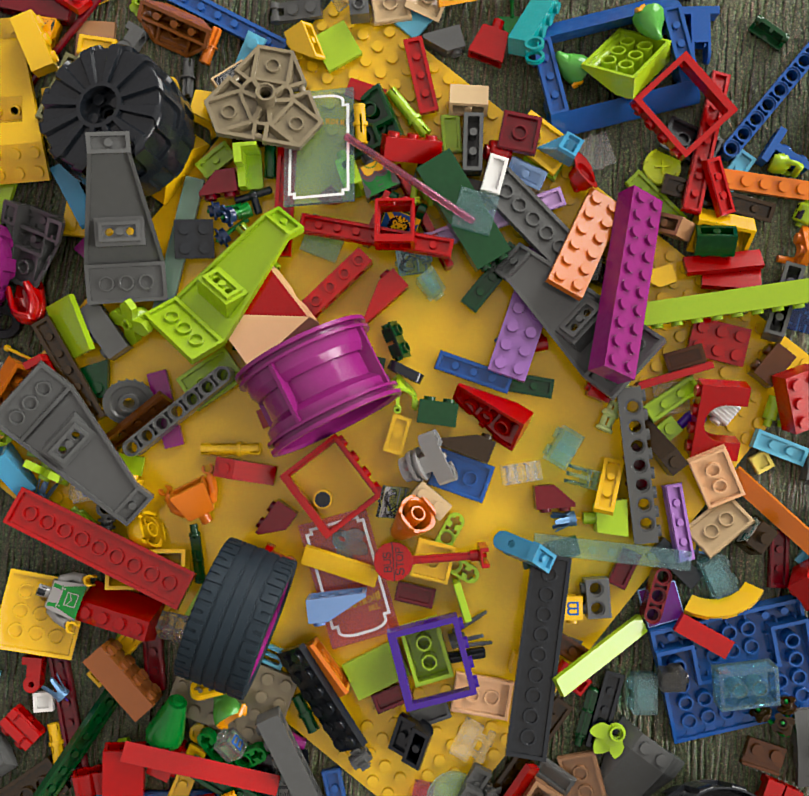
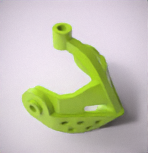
M396 374L391 381H397L398 386L396 388H400L401 391L412 396V409L417 411L419 400H417L415 390L400 374ZM400 396L396 399V405L394 406L396 414H399L402 409L399 405Z

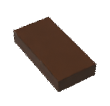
M702 343L663 354L668 372L708 361Z

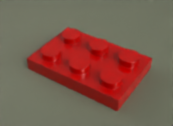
M704 318L701 323L691 324L686 347L702 343L708 360L741 368L744 365L752 330Z

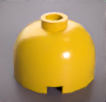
M145 511L138 514L128 525L127 535L129 540L147 549H158L163 546L162 543L166 540V531L162 521L158 522L155 518L157 517L155 513Z

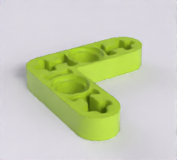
M458 512L450 513L434 541L443 543L440 537L443 533L447 532L451 534L452 539L449 543L445 544L453 545L464 526L463 516ZM459 516L461 523L454 526L453 530H457L455 534L451 530L445 529L446 525L451 527L452 521L450 519L452 517ZM458 561L459 567L455 570L451 569V574L467 583H474L479 578L478 569L467 561ZM465 564L464 569L467 571L474 569L475 577L468 579L465 572L462 571L461 575L458 572L462 569V565Z

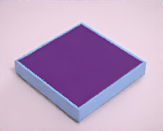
M672 579L661 620L656 624H650L645 621L648 628L678 620L681 613H684L675 580ZM646 587L637 590L640 605L642 604ZM655 590L652 593V599L659 597V590ZM650 609L647 612V618L654 616V609Z

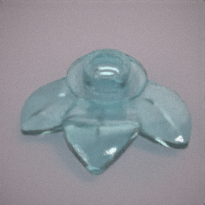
M360 529L338 530L333 534L332 543L337 548V554L353 558V555H366L368 553L367 546L362 541L365 533ZM339 537H344L345 541H340Z

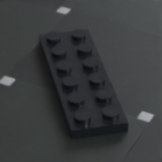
M301 643L281 650L277 654L281 664L286 668L292 681L301 691L302 697L310 705L313 714L319 719L324 731L328 733L334 747L339 752L363 748L368 742L306 645Z

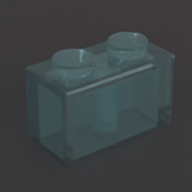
M562 425L561 428H556L552 435L554 440L551 444L548 443L542 453L545 454L543 459L565 471L585 437L566 425Z
M717 553L711 559L705 557L696 561L701 573L704 575V580L712 597L720 599L739 591L737 586L739 584L738 579L734 573H731L729 568L731 564L726 555Z
M630 671V677H627V687L630 689V697H627L628 709L634 715H658V676L653 671Z

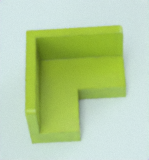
M257 142L232 143L233 160L237 167L238 187L240 190L263 189L262 152Z

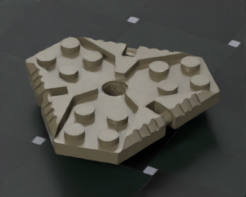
M258 44L234 69L235 75L233 77L228 75L204 100L207 113L218 137L246 142L260 141L263 145L300 151L323 126V121L310 90H306L307 82L293 50ZM258 130H262V131H264V133H263V134H260V133H257V131H258Z

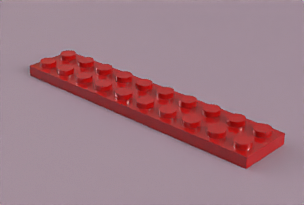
M21 487L3 520V523L175 610H179L197 573L25 487Z

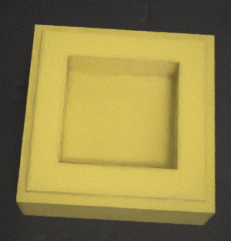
M762 451L747 458L756 475H760L775 466L769 454Z

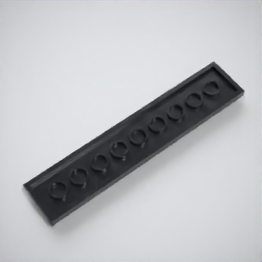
M557 556L549 574L530 565L505 756L546 762L556 687L552 678L558 672L572 558Z

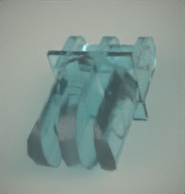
M568 464L567 467L581 470L582 473L577 474L566 471V475L580 478V480L577 482L564 478L565 483L598 490L596 486L597 482H600L598 478L602 472Z

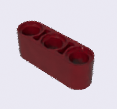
M655 566L651 569L640 607L641 617L650 624H656L661 620L672 581L671 572L662 566ZM660 571L665 573V577L662 580L657 579ZM655 590H659V597L652 599V593ZM650 609H654V616L647 618V612Z

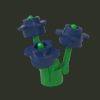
M210 201L211 205L208 206L207 210L210 217H214L215 221L217 218H220L223 223H227L229 227H232L228 231H225L223 228L219 230L214 229L216 232L214 236L216 242L229 247L227 244L231 241L229 235L235 231L238 225L241 226V223H248V218L253 216L251 206L248 202L220 206L219 202L213 203V201ZM241 219L240 222L233 226V222Z

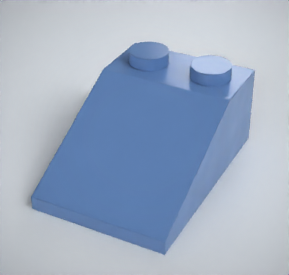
M367 586L310 593L305 600L308 624H313L315 627L326 625L325 622H329L365 598Z

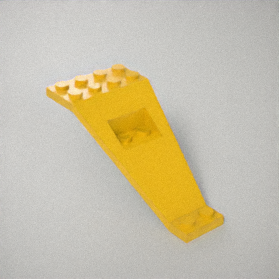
M0 18V185L50 181L52 177L43 134L39 131V119L35 118L38 107L30 67L10 19ZM13 107L18 109V114L13 112Z

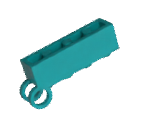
M530 0L508 36V54L525 57V61L529 65H539L545 60V54L542 51L544 48L543 38L548 27L552 25L555 15L560 11L561 3L559 0ZM533 54L541 56L538 60H531L528 57Z

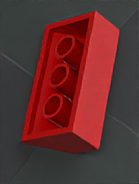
M96 581L94 583L96 586H92L83 597L75 620L142 642L156 639L165 604L130 590H105V583L101 581Z

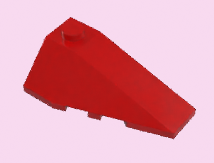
M461 383L457 385L452 398L468 415H473L479 421L478 425L482 428L485 427L497 443L511 451L514 450L534 414V412L517 402Z

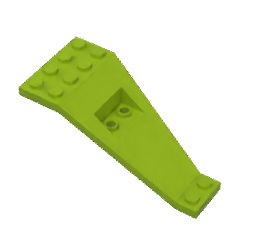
M280 206L264 213L178 295L145 312L144 319L148 320L151 326L192 365L226 345L288 241L304 233V226Z

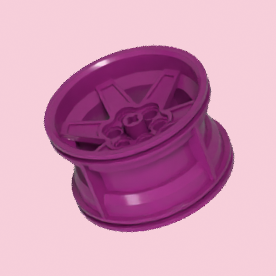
M356 314L341 317L306 330L259 355L236 374L235 380L239 384L240 391L248 392L251 399L259 404L270 427L268 436L271 441L267 446L269 449H273L271 451L273 457L292 453L323 440L372 415L402 394L401 389L396 388L398 386L397 381H390L367 337L369 326L365 323L366 320L363 315Z

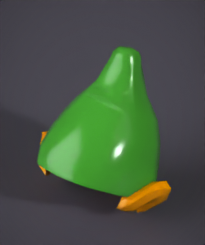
M657 3L641 4L640 7H636L632 18L636 30L646 38L661 40L663 38L662 27L665 19L663 7Z
M557 51L555 58L561 76L573 89L578 88L579 85H582L583 79L587 75V72L581 68V64L588 57L576 53Z
M227 694L213 697V718L218 729H228V724L242 715H247L246 704L243 703L241 705L236 698Z

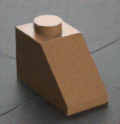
M661 212L658 233L672 239L689 242L696 224L683 216Z

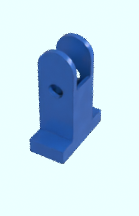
M682 6L694 54L695 49H702L703 64L708 65L711 59L710 21H715L720 14V6Z

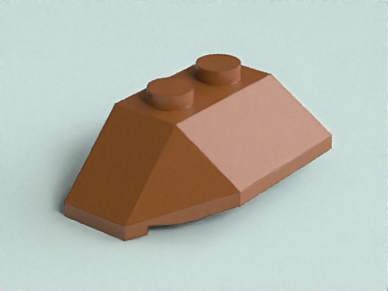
M140 0L137 19L142 23L153 43L186 58L208 48L212 29L202 18L168 3Z

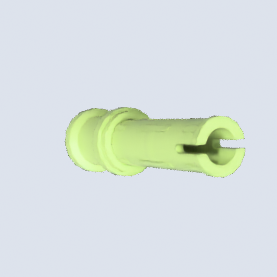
M616 398L614 401L610 400L607 408L602 410L603 415L600 422L595 426L597 429L612 434L613 431L611 429L615 419L619 417V413H617L618 402H615Z

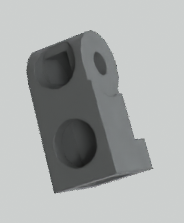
M129 20L125 25L128 32L123 40L117 44L131 46L140 52L149 36L145 30Z

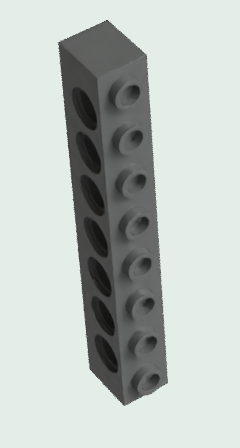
M640 385L626 386L617 396L635 545L659 543L658 537L662 536L661 526L656 524V517H659L658 505L654 506V498H657L656 486H652L651 480L655 479L654 467H650L649 459H653L652 448H648L647 440H651L650 430L645 428L648 412L647 409H643L642 402L646 401L645 389H641ZM630 401L638 403V408L635 411L627 409V404ZM632 421L640 422V427L638 430L633 431L629 428V424ZM635 440L642 442V447L638 450L631 447L632 442ZM636 460H643L645 462L644 467L641 469H636L633 465ZM644 479L647 481V484L644 488H638L636 482ZM641 499L649 500V504L646 507H640L638 502ZM643 518L651 520L648 526H642L640 522Z

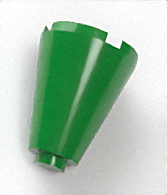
M174 694L169 696L148 723L145 729V738L152 747L167 748L173 751L181 746L184 740L187 700L182 695Z

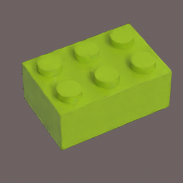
M433 615V616H430V617H426V618H423V619H420V620H416V621H413V622H417V621H421V620H425V619L437 617V615ZM441 627L401 636L416 687L454 677Z

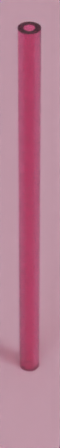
M349 133L345 134L343 138L345 141L469 224H474L476 221L475 217Z

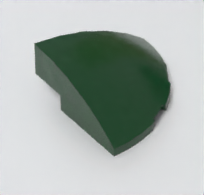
M380 83L370 88L360 98V103L365 104L366 121H368V127H366L368 144H355L354 110H352L349 117V156H354L355 160L361 159V156L368 152H371L372 155L380 153L382 133L388 134V131L400 132V135H404L397 116Z

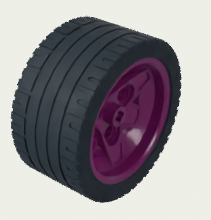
M233 537L229 538L217 554L193 605L176 654L174 674L212 690L215 689L217 692L227 693L228 696L238 700H244L256 677L279 621L294 578L297 562L284 556L280 557L276 553L258 548Z

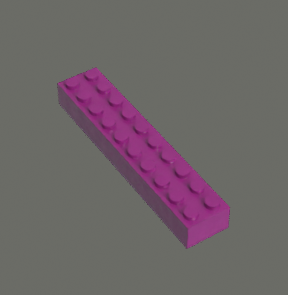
M635 185L618 193L588 371L617 384L633 381L636 377L663 204L662 200Z

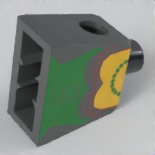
M371 152L361 156L364 166L358 170L368 203L375 200V198L381 197L385 189L392 192L401 187L399 179L386 161L381 158L374 160Z

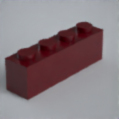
M0 0V13L15 16L31 9L36 15L56 18L62 26L71 27L76 19V13L55 0Z

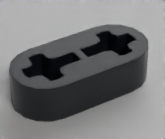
M391 360L387 367L392 372L400 374L402 377L417 384H420L424 377L421 373L394 360Z

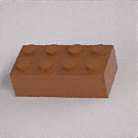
M111 637L87 657L83 664L136 722L158 702L163 694L160 687L156 683H152L148 678L147 672L136 665L133 656L130 654L125 655L122 644Z

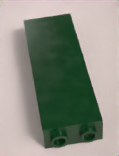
M450 148L416 168V176L475 272L479 270L484 272L492 267L490 263L497 260L500 262L508 257L507 253L511 248Z

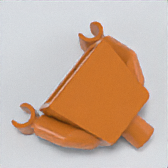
M211 463V470L209 472L205 471L204 465L202 466V472L207 475L206 477L202 475L175 490L170 485H165L167 488L166 493H164L163 489L158 490L159 495L165 496L164 500L171 513L181 518H186L188 521L199 518L203 525L212 521L213 518L209 512L214 510V503L217 501L218 486L215 476L212 475L214 466Z

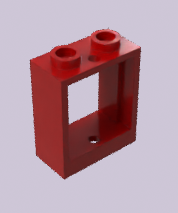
M407 196L401 198H375V250H415V198ZM381 212H410V234H381Z

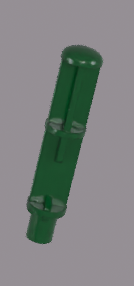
M190 524L189 537L194 572L197 573L195 583L203 584L206 575L201 533L198 531L197 524Z
M593 686L588 687L575 732L576 739L574 745L582 747L583 740L587 737L599 689Z

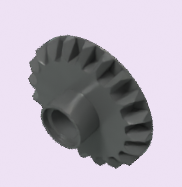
M127 378L124 381L118 380L117 383L111 384L110 388L106 389L102 400L103 410L111 420L120 423L154 394L143 381L138 382L136 379L128 380Z

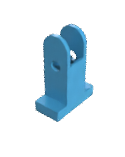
M499 531L493 539L494 546L504 554L539 568L548 574L557 555L540 543L529 541L507 531Z

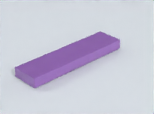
M682 482L662 485L675 563L695 560Z

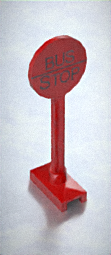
M388 542L379 547L375 553L374 567L379 576L387 581L402 580L409 574L413 564L470 560V562L479 561L482 569L490 568L486 558V552H489V548L486 542H477V549L469 550V552L412 556L405 545L399 542Z

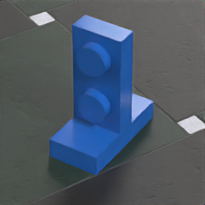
M781 126L773 133L755 161V164L762 167L774 154L784 153L790 159L804 165L803 170L800 172L801 175L809 170V161L804 155L793 152L788 145L780 143L788 131Z

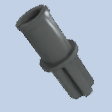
M189 58L183 59V74L180 76L182 80V94L185 98L193 97V85L196 80L194 76L195 60L190 59L189 62Z

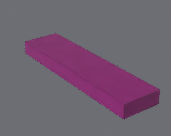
M167 370L147 374L150 390L155 395L158 391H161L174 402ZM163 418L161 421V425L163 428L167 427V421L165 418ZM180 424L162 438L165 449L185 444Z

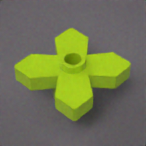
M131 298L122 302L119 305L120 308L117 307L108 314L114 324L123 327L124 337L130 345H134L142 339V336L144 337L154 330L148 320L144 319V313L148 310L143 306L137 307Z
M26 459L22 465L38 473V478L48 483L52 480L64 486L69 484L68 481L43 462L39 465Z

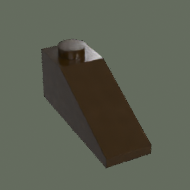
M648 418L645 421V428H649L651 440H647L648 448H652L653 457L665 473L674 476L687 466L688 462ZM640 423L636 425L634 428H632V430H638L640 427Z
M482 433L481 436L467 435L441 438L443 441L442 446L487 464L496 444L495 441H492L493 437Z

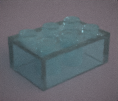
M769 658L711 665L714 703L721 712L781 705L779 669Z

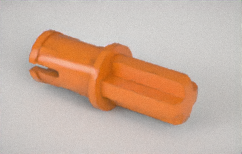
M212 27L208 48L202 51L198 60L206 66H210L213 55L218 50L217 44L222 34L220 28Z

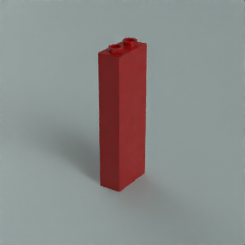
M146 741L134 742L146 745ZM105 742L102 756V796H145V767L119 762L125 742Z

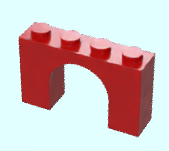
M698 378V383L694 386L693 390L695 400L690 407L692 417L691 421L687 424L688 439H685L684 450L689 457L724 444L731 461L738 460L741 443L736 436L708 433L705 431L704 423L707 415L717 407L725 405L748 407L751 387L746 381Z

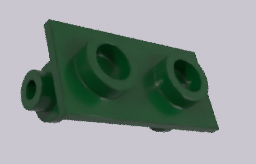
M761 15L756 17L748 29L749 32L778 52L790 38L787 32L785 33Z
M391 321L381 326L383 329L381 332L386 343L391 341L394 343L388 346L392 359L398 362L403 358L410 357V346L403 338V330L397 321Z

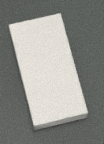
M490 153L480 192L499 196L509 158Z

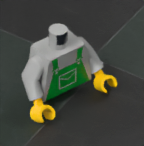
M70 572L60 575L58 579L54 578L51 587L39 584L35 595L46 598L44 603L46 613L54 623L64 628L69 634H76L72 631L74 625L80 627L79 623L71 622V620H75L86 588L96 586V584L90 582L91 578H97L95 574L87 575L79 572Z

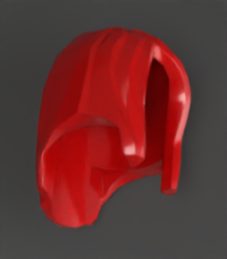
M23 281L24 287L17 285L14 297L11 286H7L5 294L11 314L19 323L32 325L45 317L47 302L42 282L38 289H36L30 281Z

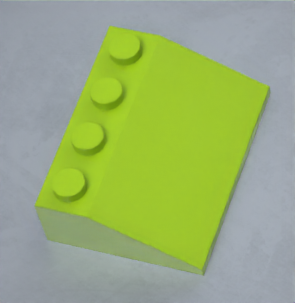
M619 28L581 64V68L615 95L622 96L625 99H634L669 63L672 40L664 38L654 40L646 38L639 32Z

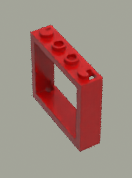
M687 51L629 103L635 111L634 114L644 120V125L649 130L654 131L658 141L666 145L670 149V154L674 155L679 161L690 155L738 110ZM678 66L722 114L687 149L642 100Z
M337 434L332 435L279 476L326 539L383 496L381 493L383 491L382 487L377 481L375 483L372 482L369 478L372 475L366 466H360L357 462L360 458L353 450L350 452L347 449V441L342 435L338 437ZM336 443L375 495L330 529L291 476Z

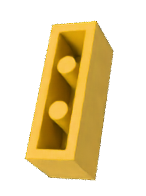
M30 9L10 17L9 19L31 72L40 78L59 69L57 64L59 58L50 47L52 41L48 33L44 32L42 28L45 24L41 16L36 15Z

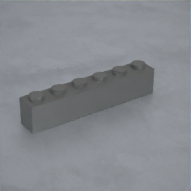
M277 706L257 715L256 732L259 736L262 735L264 748L267 752L271 753L273 766L275 769H279L281 782L283 785H287L289 796H323L280 707Z

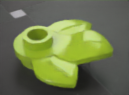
M600 722L591 727L589 732L596 737L593 742V752L595 754H603L609 751L614 759L618 758L624 750L625 728L617 722L610 725ZM618 729V734L613 735V730Z

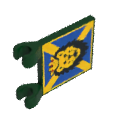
M392 191L389 197L398 198L399 193ZM423 203L420 204L415 215L416 233L428 208ZM383 212L381 226L410 231V213Z

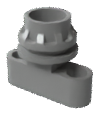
M436 429L418 435L421 449L416 447L398 460L400 473L406 482L428 480L431 477V472H433L440 486L458 480V474L453 462H447V454L442 452L440 448L443 441Z

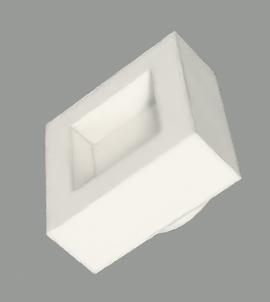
M36 691L32 693L34 713L52 712L56 709L55 699L48 692Z

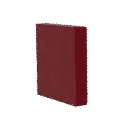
M504 110L497 149L535 157L543 117Z

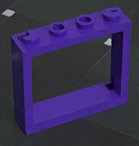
M457 612L387 629V637L407 712L477 694L476 687L480 686L477 675H472L471 668L474 667L472 655H467L466 649L470 647L467 636H462L461 629H464L462 617L457 616ZM453 623L469 686L413 700L397 637Z

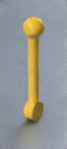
M8 344L3 347L4 351H10L27 360L33 358L11 348Z

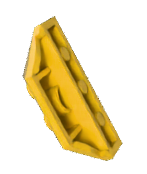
M195 135L193 150H191L182 172L177 178H174L163 187L161 191L151 195L164 206H166L184 182L185 176H188L196 166L195 163L202 158L211 146L197 135Z

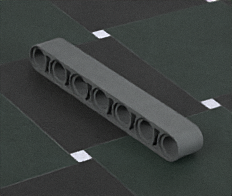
M219 366L128 438L122 446L124 454L131 457L146 452L231 384L235 379V371L228 366ZM223 370H226L228 372V377L226 380H223L221 378V372ZM208 382H211L213 385L211 392L206 390ZM193 394H195L198 399L196 404H193L191 402V396ZM178 406L182 408L181 416H178L176 414V409ZM163 418L167 421L166 428H163L161 425ZM148 430L152 433L151 440H148L146 437ZM133 442L137 445L136 452L131 448Z

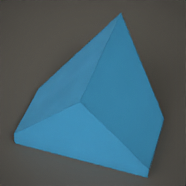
M567 131L565 135L537 147V149L570 167L585 140Z

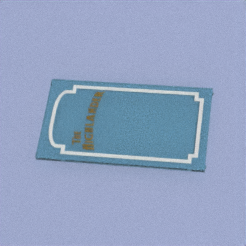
M354 87L310 91L322 118L323 126L300 151L285 148L283 206L296 207L355 202Z

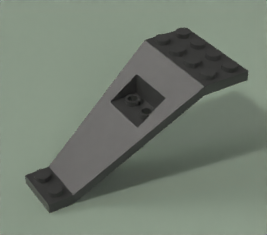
M85 132L87 169L84 273L87 305L122 303L128 298H131L133 302L168 300L165 260L132 157L130 132ZM109 228L113 230V235L111 236L106 235V230ZM128 228L134 229V233L132 235L127 234L126 231Z
M519 242L508 254V257L494 269V272L511 285L581 376L614 401L631 381L617 384L588 371L601 295L587 287L583 298L578 301L546 283L545 281L553 264ZM646 325L643 326L636 375L667 342L664 337Z
M42 360L0 404V430L23 446L125 526H128L154 498V494L137 482L74 385ZM78 432L80 435L78 437H75L72 435V433ZM64 446L66 450L60 451L59 447Z

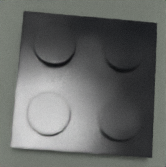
M213 219L173 220L175 259L215 258Z

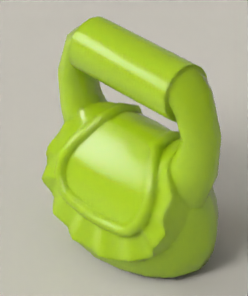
M778 153L772 156L767 171L772 174H782L787 177L796 178L803 170L804 165L790 159L784 153ZM791 166H795L792 172L787 171Z

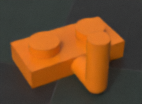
M802 225L793 239V243L796 246L795 256L777 255V263L785 264L786 261L808 266L809 226Z

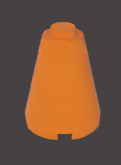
M410 495L400 503L390 528V533L394 539L403 541L426 533L434 527L436 511L429 500L424 497L419 498L415 497L416 495Z

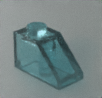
M433 266L416 278L417 286L430 302L433 299L438 301L445 295L443 292L446 287Z

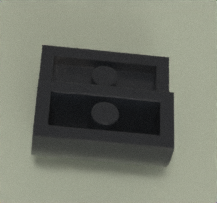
M402 712L398 717L388 748L401 755L402 762L419 771L433 735V728L425 719L422 718L418 721Z

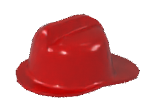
M578 152L574 158L575 164L568 174L570 185L575 193L586 191L591 187H598L590 163Z

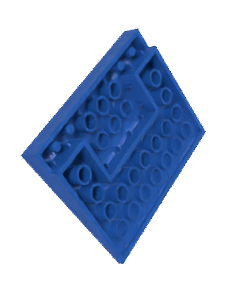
M792 594L758 601L749 610L728 619L709 618L707 620L692 616L693 619L735 642L726 659L674 631L673 627L677 620L651 628L646 627L674 744L768 723H757L756 718L749 714L750 709L757 705L759 701H764L765 706L772 709L770 717L772 721H775V714L780 713L777 711L778 704L775 702L777 697L793 696L796 699L795 705L797 708L809 707V618L805 616L802 603Z

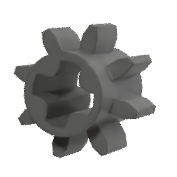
M366 746L351 750V756L348 759L355 770L361 768L363 772L371 767L370 761L373 757Z

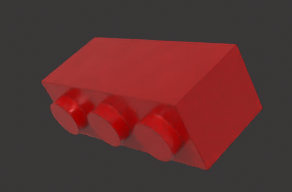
M388 131V134L382 133L379 157L384 161L424 164L442 152L443 142L437 139L436 135L426 134V137H418L419 134L407 133V136L400 135V132Z

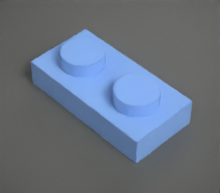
M512 156L508 165L511 170L526 185L538 191L541 190L548 172L516 156Z

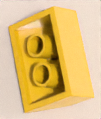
M702 208L699 216L694 215L692 220L696 225L736 226L738 241L735 252L747 251L757 232L754 218L734 214L717 218L715 210ZM696 226L690 241L687 243L686 251L694 253L693 242Z

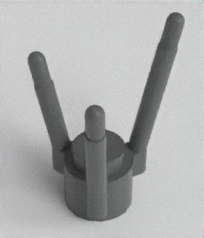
M485 610L471 618V622L464 623V628L486 615L487 611ZM453 628V633L448 634L452 649H459L455 629ZM473 635L467 637L468 641H472L479 638H483L484 635ZM470 642L469 647L491 645L493 642Z

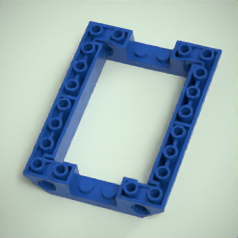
M644 0L552 23L543 38L544 48L542 51L545 54V60L539 65H533V68L537 67L545 98L543 107L547 122L564 135L567 131L576 135L640 119L641 117L635 115V111L629 105L633 99H625L624 97L569 110L552 44L633 24L632 18L636 7H640L641 4L657 3L664 9L665 19L662 27V36L667 35L668 40H672L671 53L673 61L679 58L685 51L696 61L681 3L678 0ZM538 54L531 55V60L541 58ZM679 66L671 72L673 81L676 84L654 89L642 99L655 115L700 103L699 88Z

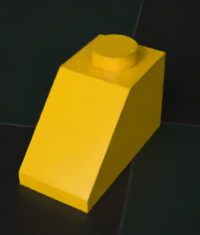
M301 20L284 32L286 44L291 50L315 59H326L311 23Z

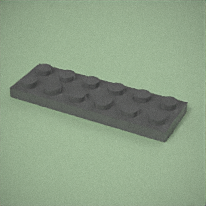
M507 165L498 197L480 192V188L478 192L540 256L554 264L570 229Z

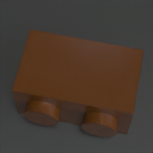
M779 342L769 343L762 350L763 355L759 359H755L750 365L751 369L748 374L765 388L773 387L771 375L785 371L796 358L794 354Z

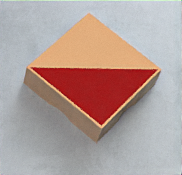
M273 266L230 336L229 341L245 363L248 364L274 346L316 327L320 323L307 306L297 298L293 288L280 271Z

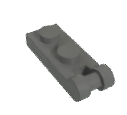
M296 0L281 3L271 2L269 4V9L272 12V16H270V23L272 25L296 23L301 20L323 19L322 0ZM284 11V15L279 16V12Z

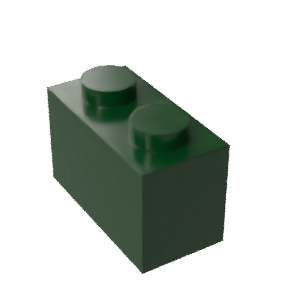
M696 225L693 242L694 255L702 257H735L738 241L737 227Z
M424 396V399H420L417 416L418 423L456 427L459 404H454L455 400L443 398V402L435 401L436 397Z

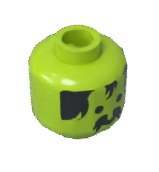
M809 200L799 202L792 215V220L796 222L795 226L799 228L802 225L809 226Z

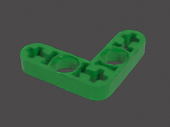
M210 727L203 728L197 737L198 744L211 760L251 768L265 761L269 753L265 750L263 742L260 741L233 753L216 731ZM214 749L221 750L223 755L217 754ZM240 757H247L249 762L243 761Z

